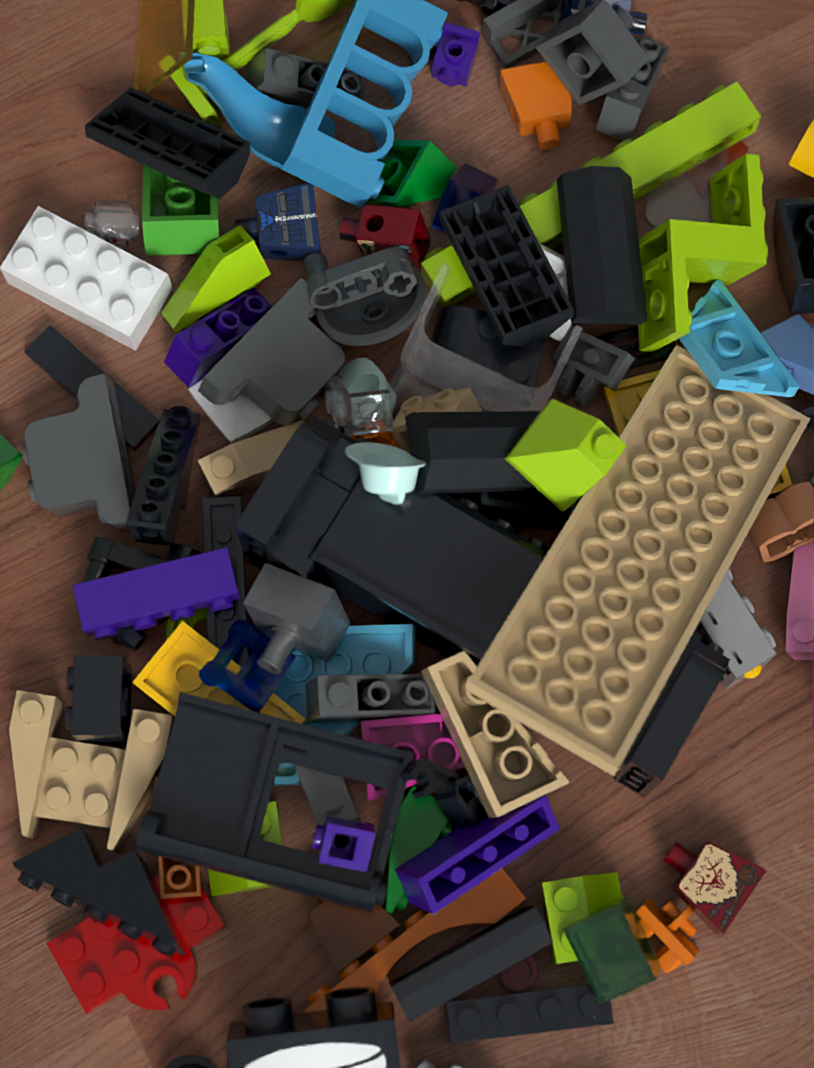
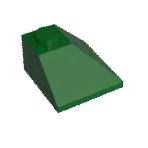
M394 139L393 146L381 161L385 164L380 174V178L385 180L376 200L369 198L365 205L402 207L440 198L449 187L450 180L457 166L431 141Z

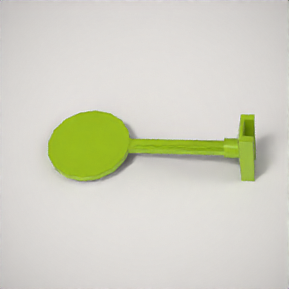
M297 0L296 8L292 12L272 23L225 58L223 62L237 71L254 59L263 49L270 47L290 32L300 21L318 22L346 8L354 0ZM174 55L162 63L172 80L201 119L216 127L221 125L223 122L208 94L202 87L186 81L182 63Z

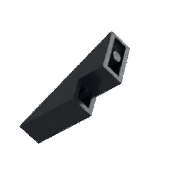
M174 406L162 411L126 521V526L136 542L174 547L179 512L186 509L201 417L200 413H192L187 407Z
M79 828L13 862L14 867L21 873L17 881L27 888L38 892L40 887H43L52 892L50 897L68 908H71L73 903L84 907L83 913L94 921L104 924L108 919L118 924L117 930L136 941H138L140 936H143L153 941L150 945L152 948L172 958L175 952L180 955L186 954L164 903L160 899V894L147 864L135 849L103 865L93 840L82 828Z

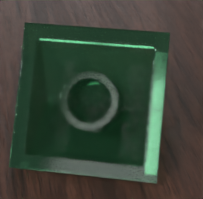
M627 895L620 896L563 929L599 1004L606 1003L655 981L662 969Z

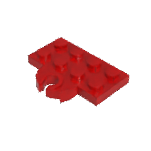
M159 874L152 878L160 894ZM202 886L201 896L162 899L186 953L184 955L175 952L172 958L150 946L153 941L143 936H140L138 941L133 940L117 930L118 924L108 919L104 924H101L89 917L47 943L48 948L85 1013L90 1014L121 993L130 1003L147 1011L170 1009L168 1001L160 998L156 993V984L164 976L174 977L177 983L176 993L181 999H186L197 980L198 964L192 949L226 928Z

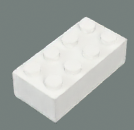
M40 206L37 207L0 266V270L8 284L135 351L173 290L168 273Z

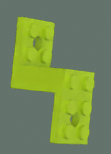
M745 154L709 178L711 223L669 219L638 239L647 321L642 325H638L640 351L654 352L690 333L692 314L688 308L687 293L690 282L713 284L716 280H721L724 285L728 286L766 265L768 246L765 242L764 234L766 211L762 202L761 186L763 184V172L760 169V155Z

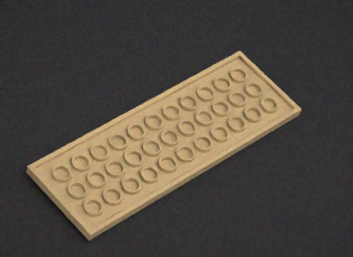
M676 344L619 437L627 447L608 473L583 495L468 681L465 690L614 776L810 418L766 394L715 389L690 353Z

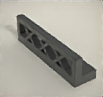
M516 0L483 19L482 36L504 69L515 65L538 51L536 46L547 34L531 33V24L538 19L553 22V29L560 22L561 7L564 5L565 0ZM509 36L523 39L521 49L509 56L499 43Z

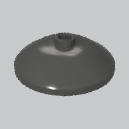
M412 266L417 284L412 288L411 293L406 296L396 297L387 294L383 290L339 307L335 306L324 310L317 309L318 322L329 338L341 344L369 346L388 341L405 331L422 312L427 297V289L422 275ZM361 276L355 278L356 282L363 280ZM343 282L339 283L340 289L344 288Z

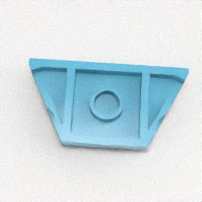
M716 280L708 293L701 297L691 311L690 333L679 338L715 389L783 397L794 396L800 387L722 281Z

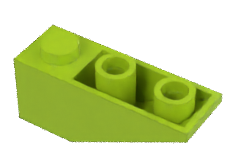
M241 225L207 245L162 310L161 314L175 332L192 326L199 318L214 309L223 307L230 299L247 289L256 287L261 280L271 275L256 243Z

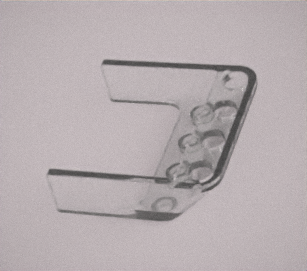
M443 263L403 347L390 385L397 395L394 409L400 412L401 405L414 396L424 398L436 395L449 388L455 391L470 387L483 412L541 411L550 400L583 327L575 325L549 381L541 387L532 388L524 386L433 343L425 334V327L452 271L450 265Z

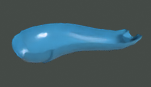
M198 53L183 54V71L186 81L202 87L218 106L236 136L250 142V152L272 166L282 168L307 109H303V106L284 104L256 90L232 67L217 57ZM324 115L318 131L334 138L335 123L328 116Z

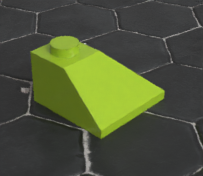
M551 399L515 444L505 460L558 509L565 511L608 473L627 445L600 419Z

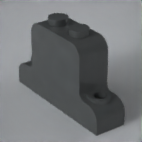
M300 278L204 376L198 392L213 404L223 405L229 401L234 402L241 394H244L275 422L289 425L299 416L304 420L307 419L319 405L316 398L323 391L329 395L343 379L338 372L344 364V352L311 322L317 315L318 310L310 302L307 282L304 279ZM316 294L315 297H314V300H315L316 303H317V298H318V297H317V294Z
M104 373L88 377L80 384L77 393L78 409L76 411L30 423L25 430V443L22 444L21 451L25 464L30 466L32 480L28 481V490L34 503L37 502L41 507L60 516L97 507L98 516L102 524L109 523L121 531H128L126 521L136 491L115 382Z

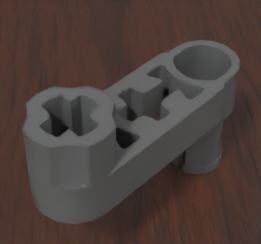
M401 247L386 248L328 269L327 259L321 253H311L303 261L308 277L307 289L310 302L317 309L324 310L335 306L339 307L383 290L387 294L403 297L410 294L412 288L417 284L409 255ZM361 276L363 280L356 282L355 278ZM343 282L344 288L340 289L339 283ZM316 294H317V297H318V298H317V303H316L315 300H314V297H315Z

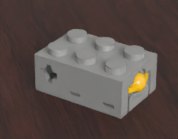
M729 568L692 634V637L700 642L703 639H707L716 643L724 649L723 655L730 659L726 671L719 682L724 690L744 678L752 679L757 677L762 668L776 655L773 649L776 647L774 638L766 627L760 628L753 618L754 608L744 593L738 594L730 582L733 580V575Z

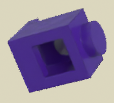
M445 22L432 64V77L437 78L441 83L448 86L462 85L467 87L479 50L480 32Z
M326 816L324 825L316 824L311 848L318 850L317 857L319 863L367 872L376 832L373 823H360ZM337 834L348 835L349 839L344 845H337L334 842V837Z

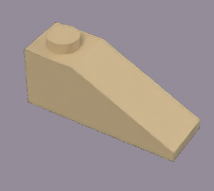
M301 420L232 443L198 460L201 471L214 497L237 496L261 484L295 430L304 421Z

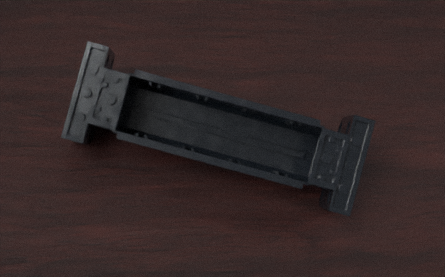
M313 416L306 424H300L234 526L246 561L260 570L267 563L311 581H319L322 585L335 589L338 595L389 625L413 624L415 626V640L447 659L465 651L478 667L549 552V547L532 537H529L528 540L523 539L514 533L515 528L511 524L498 517H495L494 520L487 518L479 513L481 508L463 497L458 501L446 493L417 494L416 487H414L413 491L405 494L401 504L386 502L378 494L370 493L364 489L359 464L345 454L346 447L351 444L371 442L363 438L355 441L344 434L345 429L341 425L328 418L321 421ZM691 636L629 751L615 773L616 777L614 780L645 798L664 780L726 671L730 659L723 655V648L710 640L703 639L700 642Z

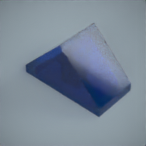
M465 163L449 179L432 222V227L446 234L439 220V211L493 191L498 183V179Z

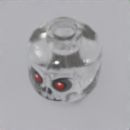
M97 199L92 204L91 212H84V230L118 248H126L130 245L132 239L138 238L137 209H132L130 203L124 199Z

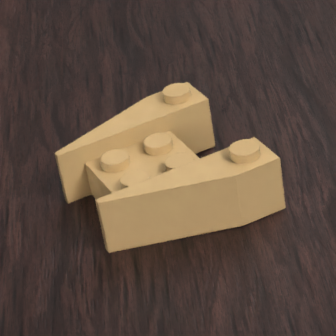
M17 690L9 733L22 836L36 840L40 819L110 830L107 850L119 854L155 789L154 777H159L175 719L174 716L133 709L126 750L57 739L63 703L56 696Z

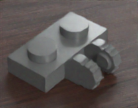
M570 326L552 356L556 363L566 367L560 381L556 385L557 396L569 399L574 394L575 405L586 408L597 394L598 383L613 391L617 389L634 358L628 352ZM580 375L584 376V378L582 379L581 383H580Z

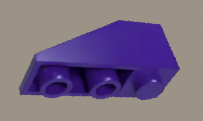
M252 288L175 335L164 363L188 388L192 387L204 378L272 306L255 288Z

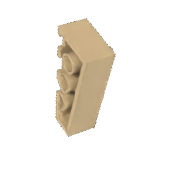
M462 651L421 672L488 817H499L570 783L563 773L558 771L547 757V753L538 742L534 741L520 721L465 690L477 666L467 653Z

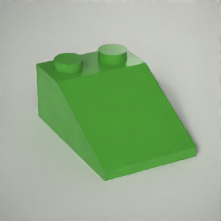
M143 164L142 226L145 255L202 254L209 243L220 237L219 199Z

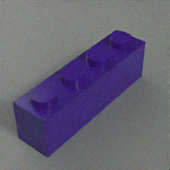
M227 547L72 585L83 632L87 636L94 635L95 640L118 635L117 629L132 625L133 630L147 629L157 625L156 619L171 616L172 621L187 619L195 616L194 610L209 606L211 611L224 610L234 606L233 600L240 599Z
M546 795L536 798L499 817L489 818L485 810L476 825L455 829L396 868L395 871L410 904L435 914L560 828Z

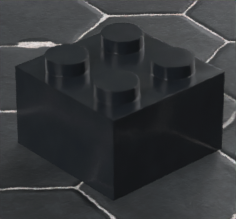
M74 655V666H69L67 669V689L73 690L72 706L66 707L65 726L66 730H71V735L79 742L94 745H127L131 725L133 668L122 655Z

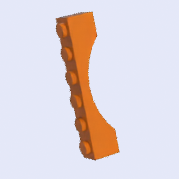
M502 868L435 914L429 912L426 915L420 909L403 923L407 930L394 940L389 934L371 948L375 954L363 965L357 959L342 970L339 975L343 981L331 990L325 984L310 995L307 1000L311 1006L304 1010L305 1013L327 1010L325 995L339 989L371 987L374 988L376 996L381 982L393 965L412 947L426 938L450 928L473 924L493 925L526 899Z

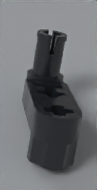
M95 537L87 556V560L90 562L81 583L108 577L111 569L115 570V568L128 572L202 553L189 546L174 543V547L170 546L165 559L115 541Z

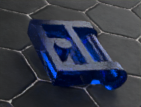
M239 619L229 628V637L213 660L207 661L201 668L199 677L206 685L211 687L218 686L251 711L259 713L296 656L291 652L289 653L280 674L271 673L262 668L257 660L261 657L270 637L249 622ZM248 645L253 650L235 675L227 669V666L240 647Z

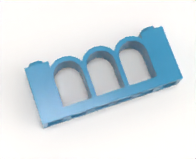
M355 0L281 169L361 209L369 198L376 200L385 181L380 178L385 165L381 161L393 146V126L411 103V84L427 63L431 48L435 47L438 49L443 33V24L448 12L424 0ZM362 26L404 48L411 58L412 66L400 67L356 46L355 42ZM344 68L386 89L393 98L394 109L384 110L377 108L337 88L336 86ZM326 110L368 131L375 140L376 152L365 153L358 151L318 131Z

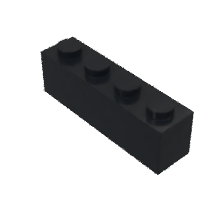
M608 982L445 1003L451 1044L614 1024Z

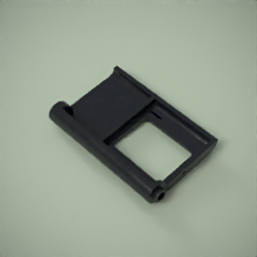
M180 692L175 719L150 810L145 812L138 830L136 850L373 913L375 905L383 907L389 885L388 882L382 881L407 785V781L403 782L399 775L406 764L413 761L414 753ZM291 763L385 789L386 800L367 872L319 863L317 854L267 842L261 837V830L279 765Z

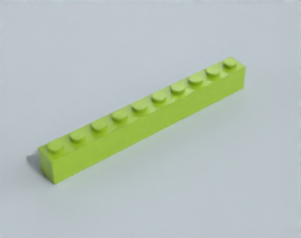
M738 81L728 87L721 85L713 89L704 101L697 105H694V103L685 105L675 114L674 118L665 123L658 121L645 130L643 136L634 141L632 139L622 141L613 149V153L603 159L595 157L589 160L582 168L589 166L620 167L632 177L635 202L756 132L762 116ZM555 180L549 190L540 195L532 193L519 203L538 242L551 250L563 243L557 181ZM452 245L444 250L442 247L436 248L424 257V261L421 262V275L441 308L455 306L476 293Z

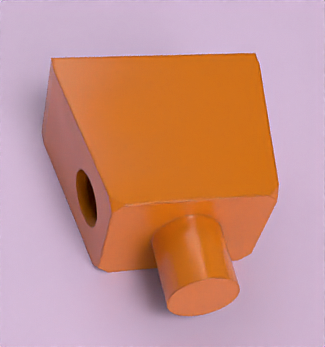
M540 62L501 69L499 89L520 136L536 134L539 148L542 150L553 149L559 146L561 141L558 130L570 126L572 115L571 94L548 63Z

